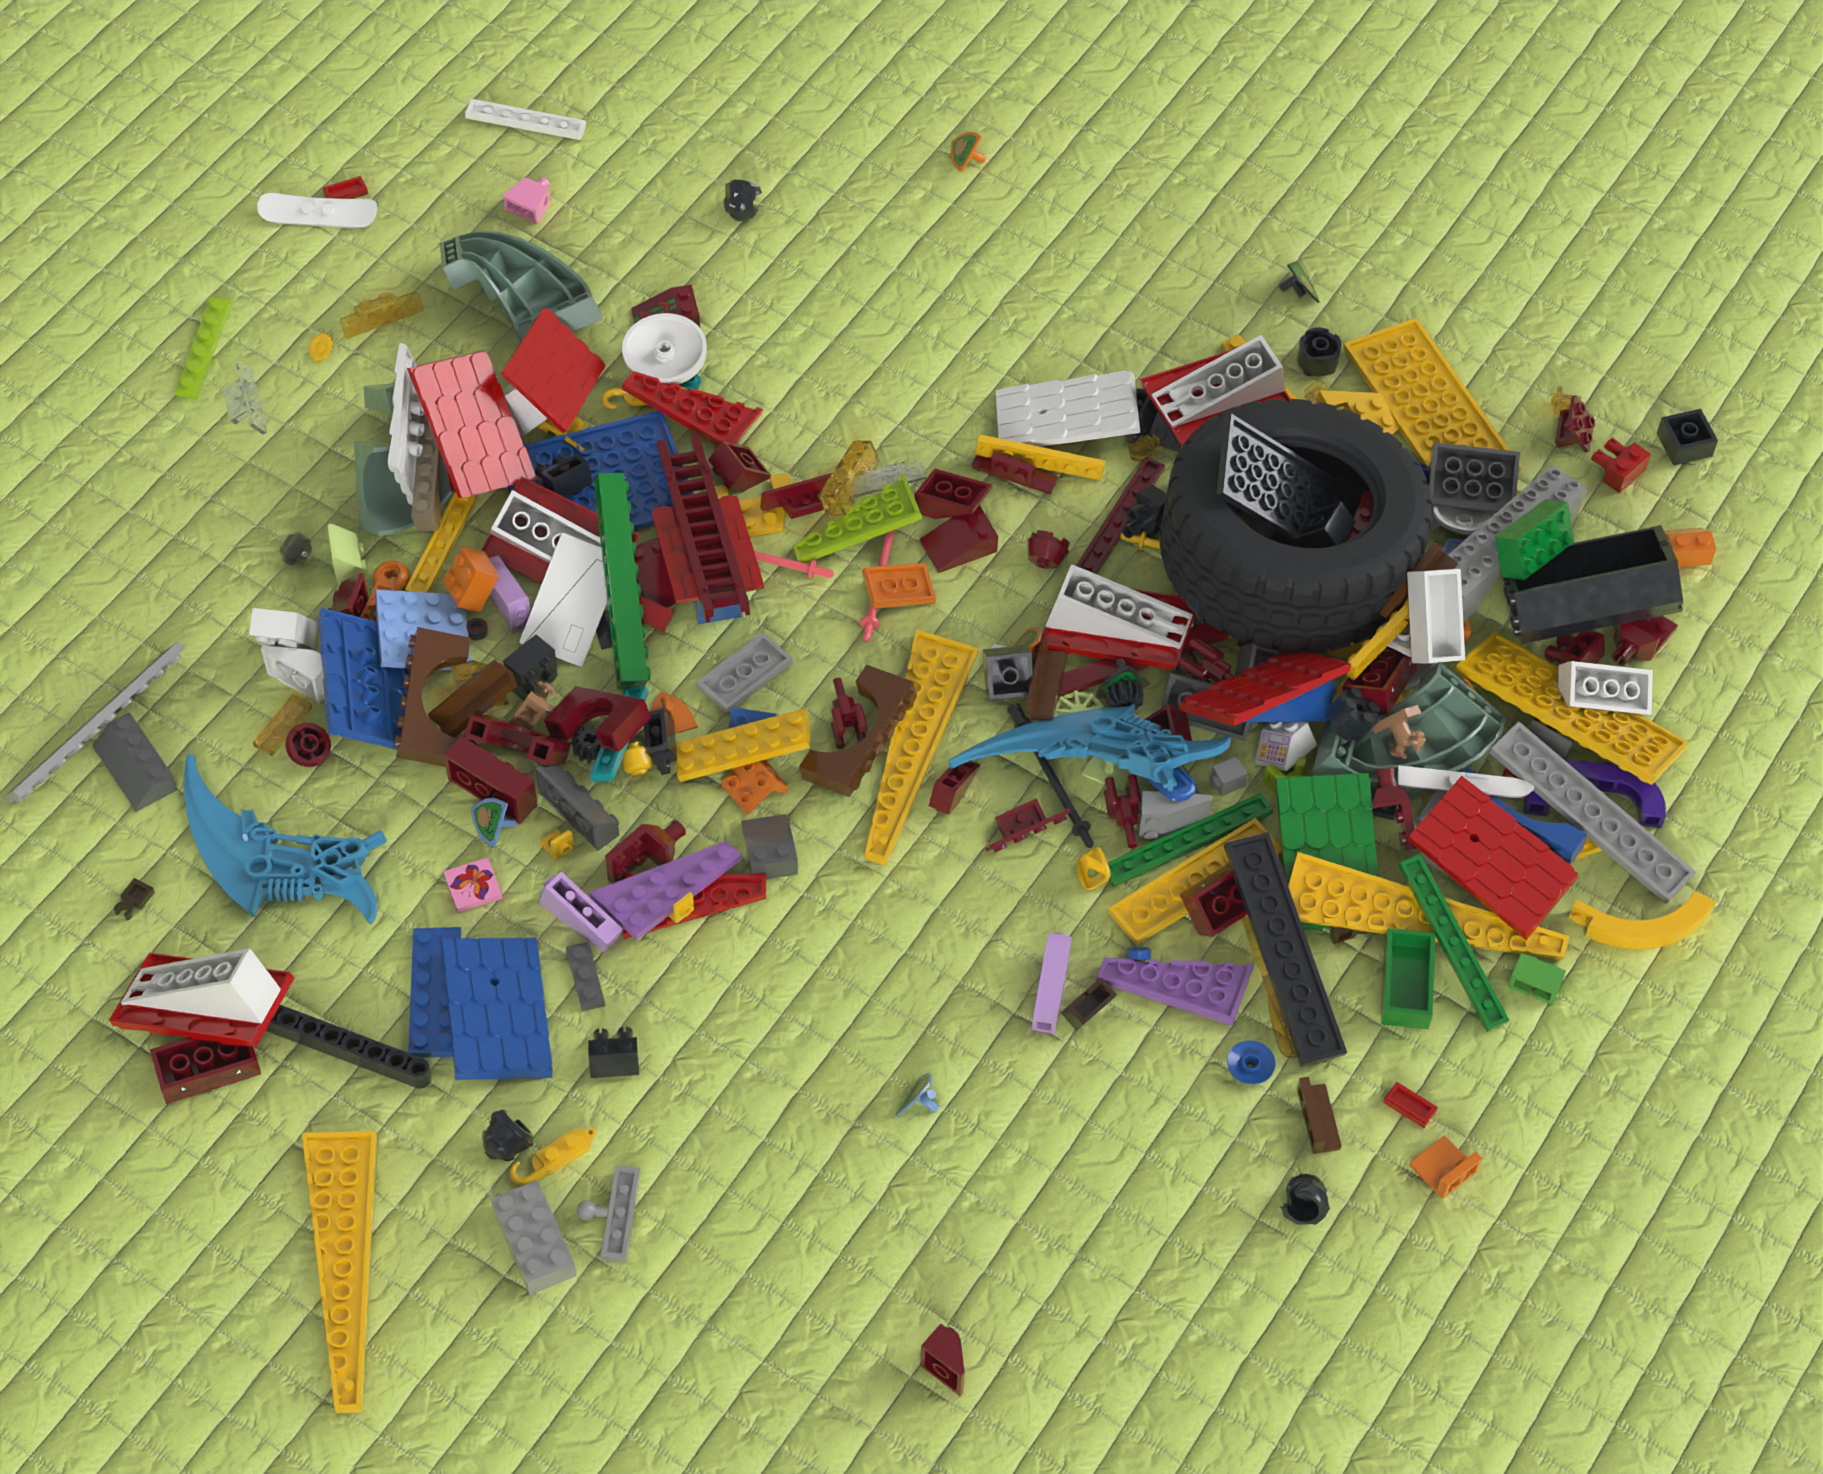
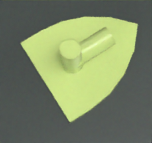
M1092 757L1082 772V775L1105 784L1106 777L1112 776L1114 777L1116 789L1122 792L1128 784L1127 776L1131 774L1128 769H1120L1118 764L1110 763L1097 757Z

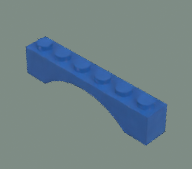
M1469 768L1464 770L1465 773L1478 774ZM1489 796L1491 801L1514 817L1517 823L1548 845L1552 852L1571 865L1584 848L1587 834L1568 823L1541 822L1527 818L1506 806L1497 796Z

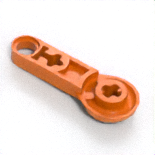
M390 560L377 566L373 574L374 589L360 618L377 622L375 612L376 590L401 591L406 587L410 580V573L404 564Z

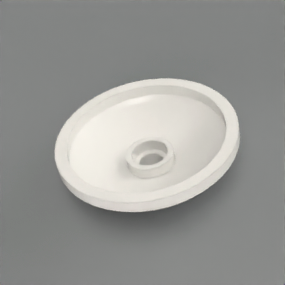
M1433 506V515L1437 522L1445 529L1462 535H1471L1496 514L1495 512Z

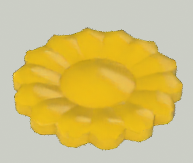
M320 333L311 339L309 353L314 361L321 362L331 354L333 341H331V337L328 334Z

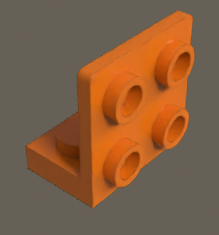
M767 760L736 767L721 781V785L745 814H750L771 791L784 794L790 788Z
M1442 1136L1414 1158L1409 1166L1444 1199L1478 1172L1483 1158L1476 1151L1469 1157L1464 1155L1446 1136Z

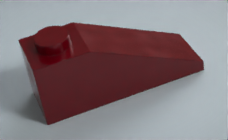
M968 761L951 769L949 767L934 783L928 806L940 813L949 815L958 806L981 764Z

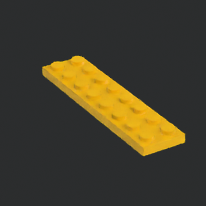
M1256 818L1252 819L1108 908L1109 915L1136 946L1188 914L1179 894L1229 863L1223 847L1225 843L1267 833L1268 831ZM1270 834L1279 858L1282 856L1281 846Z

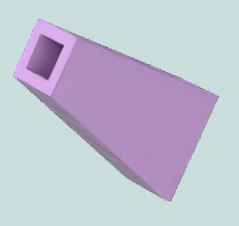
M497 555L489 559L499 575L490 596L510 632L515 633L524 630L530 616L529 599Z
M560 872L556 877L552 875L543 884L545 887L540 892L542 896L539 904L603 953L620 937L623 928L565 874Z
M1048 933L1033 1014L1032 1030L1056 1033L1070 959L1071 936H1066L1062 933Z

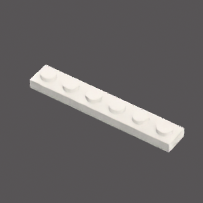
M471 99L465 112L466 119L581 140L586 129V120Z

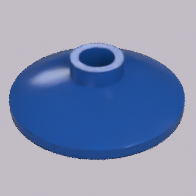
M1243 1041L1236 1044L1230 1050L1227 1057V1066L1230 1073L1235 1079L1245 1084L1255 1085L1263 1083L1272 1076L1275 1070L1276 1061L1272 1051L1266 1045L1257 1041ZM1247 1065H1253L1254 1068H1249Z

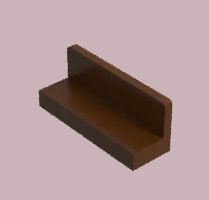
M1309 1077L1299 1078L1297 1093L1313 1154L1341 1150L1342 1145L1326 1084L1311 1085Z

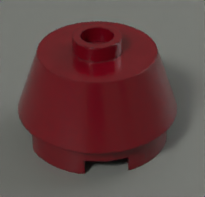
M1037 530L1036 534L1032 532L1031 537L1027 539L1028 559L1040 568L1056 569L1069 554V541L1065 538H1062V541L1053 536L1054 533Z
M301 723L293 727L287 734L285 748L290 759L296 764L303 767H315L322 764L328 758L331 751V740L326 730L319 725Z

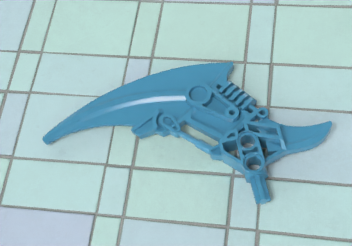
M1132 704L1130 706L1098 708L1055 716L1053 720H1039L989 738L949 759V767L951 769L975 759L1016 752H1038L1039 757H1046L1048 760L1063 756L1068 758L1075 756L1087 758L1090 755L1118 764V768L1128 769L1131 774L1161 783L1168 791H1172L1173 787L1177 786V782L1173 777L1174 768L1189 763V761L1206 759L1223 753L1230 746L1231 738L1228 734L1223 738L1213 740L1185 741L1182 736L1171 735V731L1168 729L1159 731L1160 728L1157 724L1135 716V705Z
M187 755L184 774V794L192 835L210 873L235 903L252 917H255L259 906L268 899L270 902H274L275 897L276 901H282V898L284 901H289V899L297 901L298 896V901H304L305 895H313L315 900H322L325 894H332L351 902L361 912L368 924L374 922L378 912V904L372 888L362 877L360 866L364 863L365 858L369 856V851L387 842L381 830L363 840L359 838L321 837L317 834L312 837L277 834L276 830L268 828L266 823L257 822L253 810L241 809V816L224 806L210 792L200 777L194 755ZM278 840L293 841L297 844L311 845L312 848L310 851L272 843H276Z

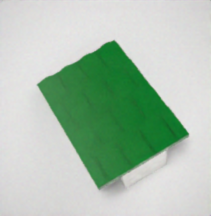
M1369 773L1276 778L1283 873L1287 884L1289 883L1298 852L1379 877ZM1301 922L1304 930L1332 928V926Z

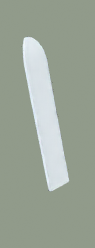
M1398 765L1397 786L1448 791L1462 775L1488 796L1520 798L1534 790V785L1517 778Z

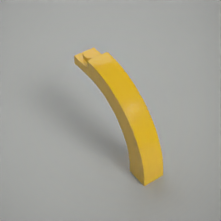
M1694 891L1683 906L1668 915L1650 920H1627L1605 914L1576 899L1568 918L1578 925L1587 927L1585 936L1598 942L1627 949H1651L1673 944L1691 935L1710 916L1716 901Z

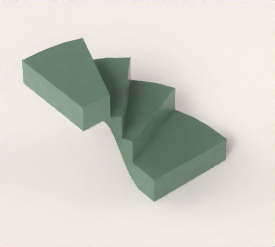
M475 231L458 235L440 243L442 268L452 289L479 279L489 301L498 299L507 320L513 322L514 330L520 341L543 307L553 312L558 321L569 327L572 332L602 319L598 305L586 282L563 261L545 249L522 238L502 232Z
M1438 662L1421 676L1416 693L1393 706L1388 714L1379 715V721L1402 709L1418 705L1421 714L1409 719L1408 725L1411 732L1420 730L1424 733L1426 741L1420 748L1419 753L1415 752L1413 745L1405 747L1404 754L1407 756L1406 759L1390 755L1391 748H1389V744L1393 743L1395 746L1397 744L1391 729L1376 734L1371 729L1359 742H1355V739L1346 741L1331 729L1329 725L1332 722L1326 721L1312 772L1317 776L1369 773L1371 798L1375 789H1378L1376 770L1394 768L1396 785L1398 765L1464 772L1466 768L1474 764L1498 742L1504 730L1506 716L1442 663ZM1401 786L1410 797V800H1414L1426 790Z

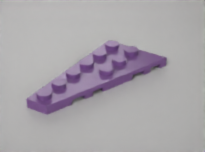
M727 841L589 892L590 898L632 937L638 940L672 914L673 905L689 892L693 894V897L740 862L742 854Z
M1104 958L1096 981L1102 977L1110 987L1233 1026L1253 971L1254 963L1233 965V962H1224V965L1209 964L1206 961L1171 960L1170 963L1151 959H1149V962H1140L1133 959Z

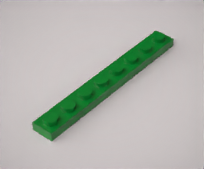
M1262 793L1256 794L1107 862L1111 873L1108 880L1113 887L1218 840L1254 818L1259 821L1272 815L1273 808Z
M1419 854L1400 862L1398 867L1435 933L1486 1032L1508 1023L1509 1018L1422 855Z

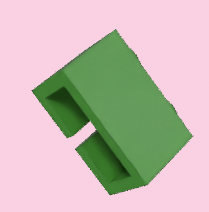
M1521 953L1508 987L1526 995L1529 994L1532 986L1536 987L1533 997L1553 1005L1566 970L1561 969L1557 965L1540 961L1534 956Z

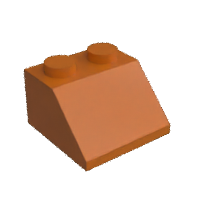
M1702 527L1664 530L1669 545H1671L1678 560V567L1710 565L1712 563L1717 548L1711 531Z

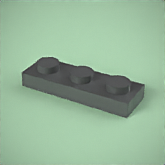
M589 942L567 946L566 953L581 1010L587 1011L605 1006Z

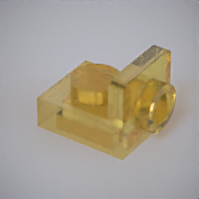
M1558 386L1556 394L1552 393L1551 406H1554V415H1560L1561 410L1569 409L1571 397L1574 396L1562 394V386Z

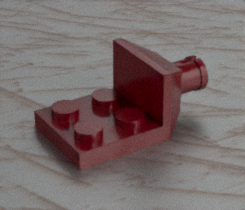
M1664 616L1617 625L1613 636L1617 648L1611 653L1613 661L1617 662L1620 657L1622 659L1619 661V665H1625L1630 657L1637 660L1651 661L1674 634L1678 625Z
M1394 768L1376 770L1378 789H1375L1372 797V809L1398 805L1399 809L1395 810L1397 824L1401 823L1402 832L1398 833L1400 846H1405V851L1417 849L1409 842V835L1415 830L1410 797L1400 785H1396Z
M673 820L665 829H661L657 825L641 824L605 855L608 881L613 884L626 879V874H630L635 867L641 866L647 857L658 866L673 861L675 843L686 835L683 825L677 820Z

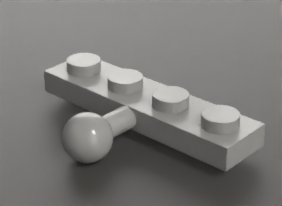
M615 1166L609 1207H598L588 1200L580 1202L577 1206V1215L582 1220H591L594 1216L607 1217L601 1253L602 1260L627 1262L641 1173L640 1168Z

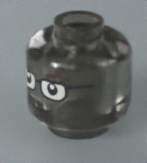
M298 532L289 534L279 549L283 556L282 560L290 566L304 564L313 550L310 544L311 540Z

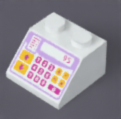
M1297 721L1269 722L1262 729L1255 759L1256 764L1267 767L1272 763L1279 770L1287 771L1299 757H1304L1317 746L1308 723Z

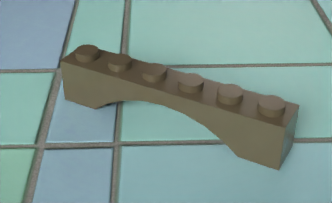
M425 413L420 417V423L424 424V432L419 437L418 443L423 445V451L416 461L411 515L418 532L440 530L441 518L439 492L441 453Z

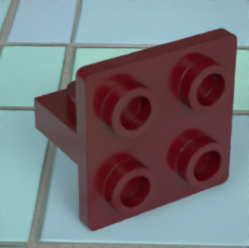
M1577 395L1571 397L1569 409L1560 411L1555 443L1559 448L1578 443L1583 451L1587 453L1590 452L1591 443L1593 442L1592 434L1595 427V419L1593 415L1589 414L1585 404L1579 400Z

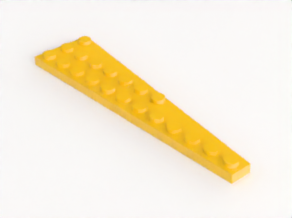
M916 629L905 679L913 681L917 697L915 702L910 704L906 710L904 719L899 721L891 737L876 809L865 850V860L887 866L977 659L979 648Z
M1300 852L1297 853L1288 887L1301 922L1350 928L1352 930L1386 934L1388 928L1434 933L1409 886ZM1445 898L1470 947L1563 960L1569 936L1537 927L1526 941L1493 912Z
M376 1131L302 1133L334 1408L336 1413H362L377 1133Z

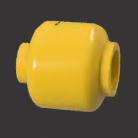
M640 742L628 744L622 758L624 772L631 774V777L648 774V770L652 768L653 763L651 757L647 754L646 746H641Z

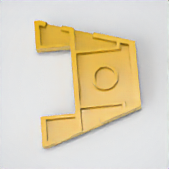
M1322 390L1317 394L1320 402L1337 406V408L1343 406L1346 410L1361 415L1362 420L1369 419L1381 426L1383 433L1389 432L1394 435L1400 429L1380 393Z
M789 473L770 476L772 489L789 485ZM725 485L715 486L718 498L728 495ZM761 496L739 500L750 538L784 532L786 512L782 507L762 511L760 509Z

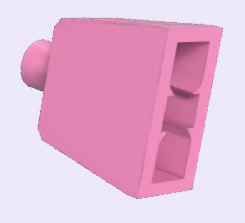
M540 177L537 182L528 178L522 179L503 195L505 210L538 224L550 204L549 181L544 177Z

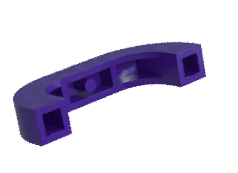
M1565 760L1600 791L1619 793L1631 799L1637 807L1638 823L1641 826L1662 828L1666 817V804L1663 794L1655 782L1652 785L1643 782L1634 774L1620 769L1618 765L1610 763ZM1532 791L1525 796L1523 814L1546 816L1550 805Z

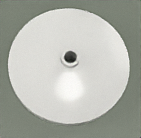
M662 313L645 317L628 330L623 340L622 354L624 364L631 374L635 371L659 378L660 383L671 385L673 382L680 384L691 379L703 367L707 356V344L704 333L693 321L681 315Z

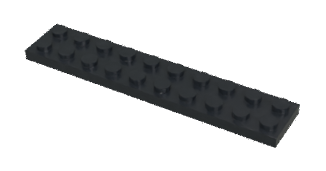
M1269 832L1225 843L1223 846L1300 1066L1303 1067L1346 1055L1347 1050Z

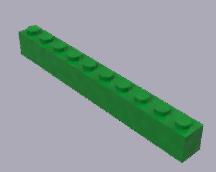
M598 473L594 480L617 689L645 686L650 680L651 672L650 668L646 666L648 648L644 646L643 640L646 636V629L641 623L643 606L639 604L641 587L640 584H637L636 580L638 564L634 563L636 544L632 542L631 537L634 526L633 522L629 520V515L631 514V503L627 501L629 484L628 481H625L624 473Z

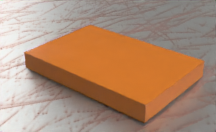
M926 563L863 567L862 574L872 608L935 604L936 597Z

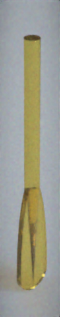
M1246 915L1241 920L1268 994L1269 1013L1279 1050L1285 1057L1296 1058L1297 1054L1248 915Z

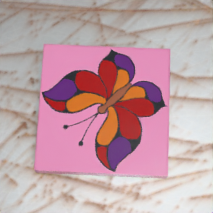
M488 857L443 871L458 913L503 899Z

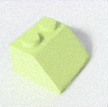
M328 524L332 560L339 586L341 582L356 574L367 572L365 559L361 560V555H365L363 542L358 543L356 533L334 524Z

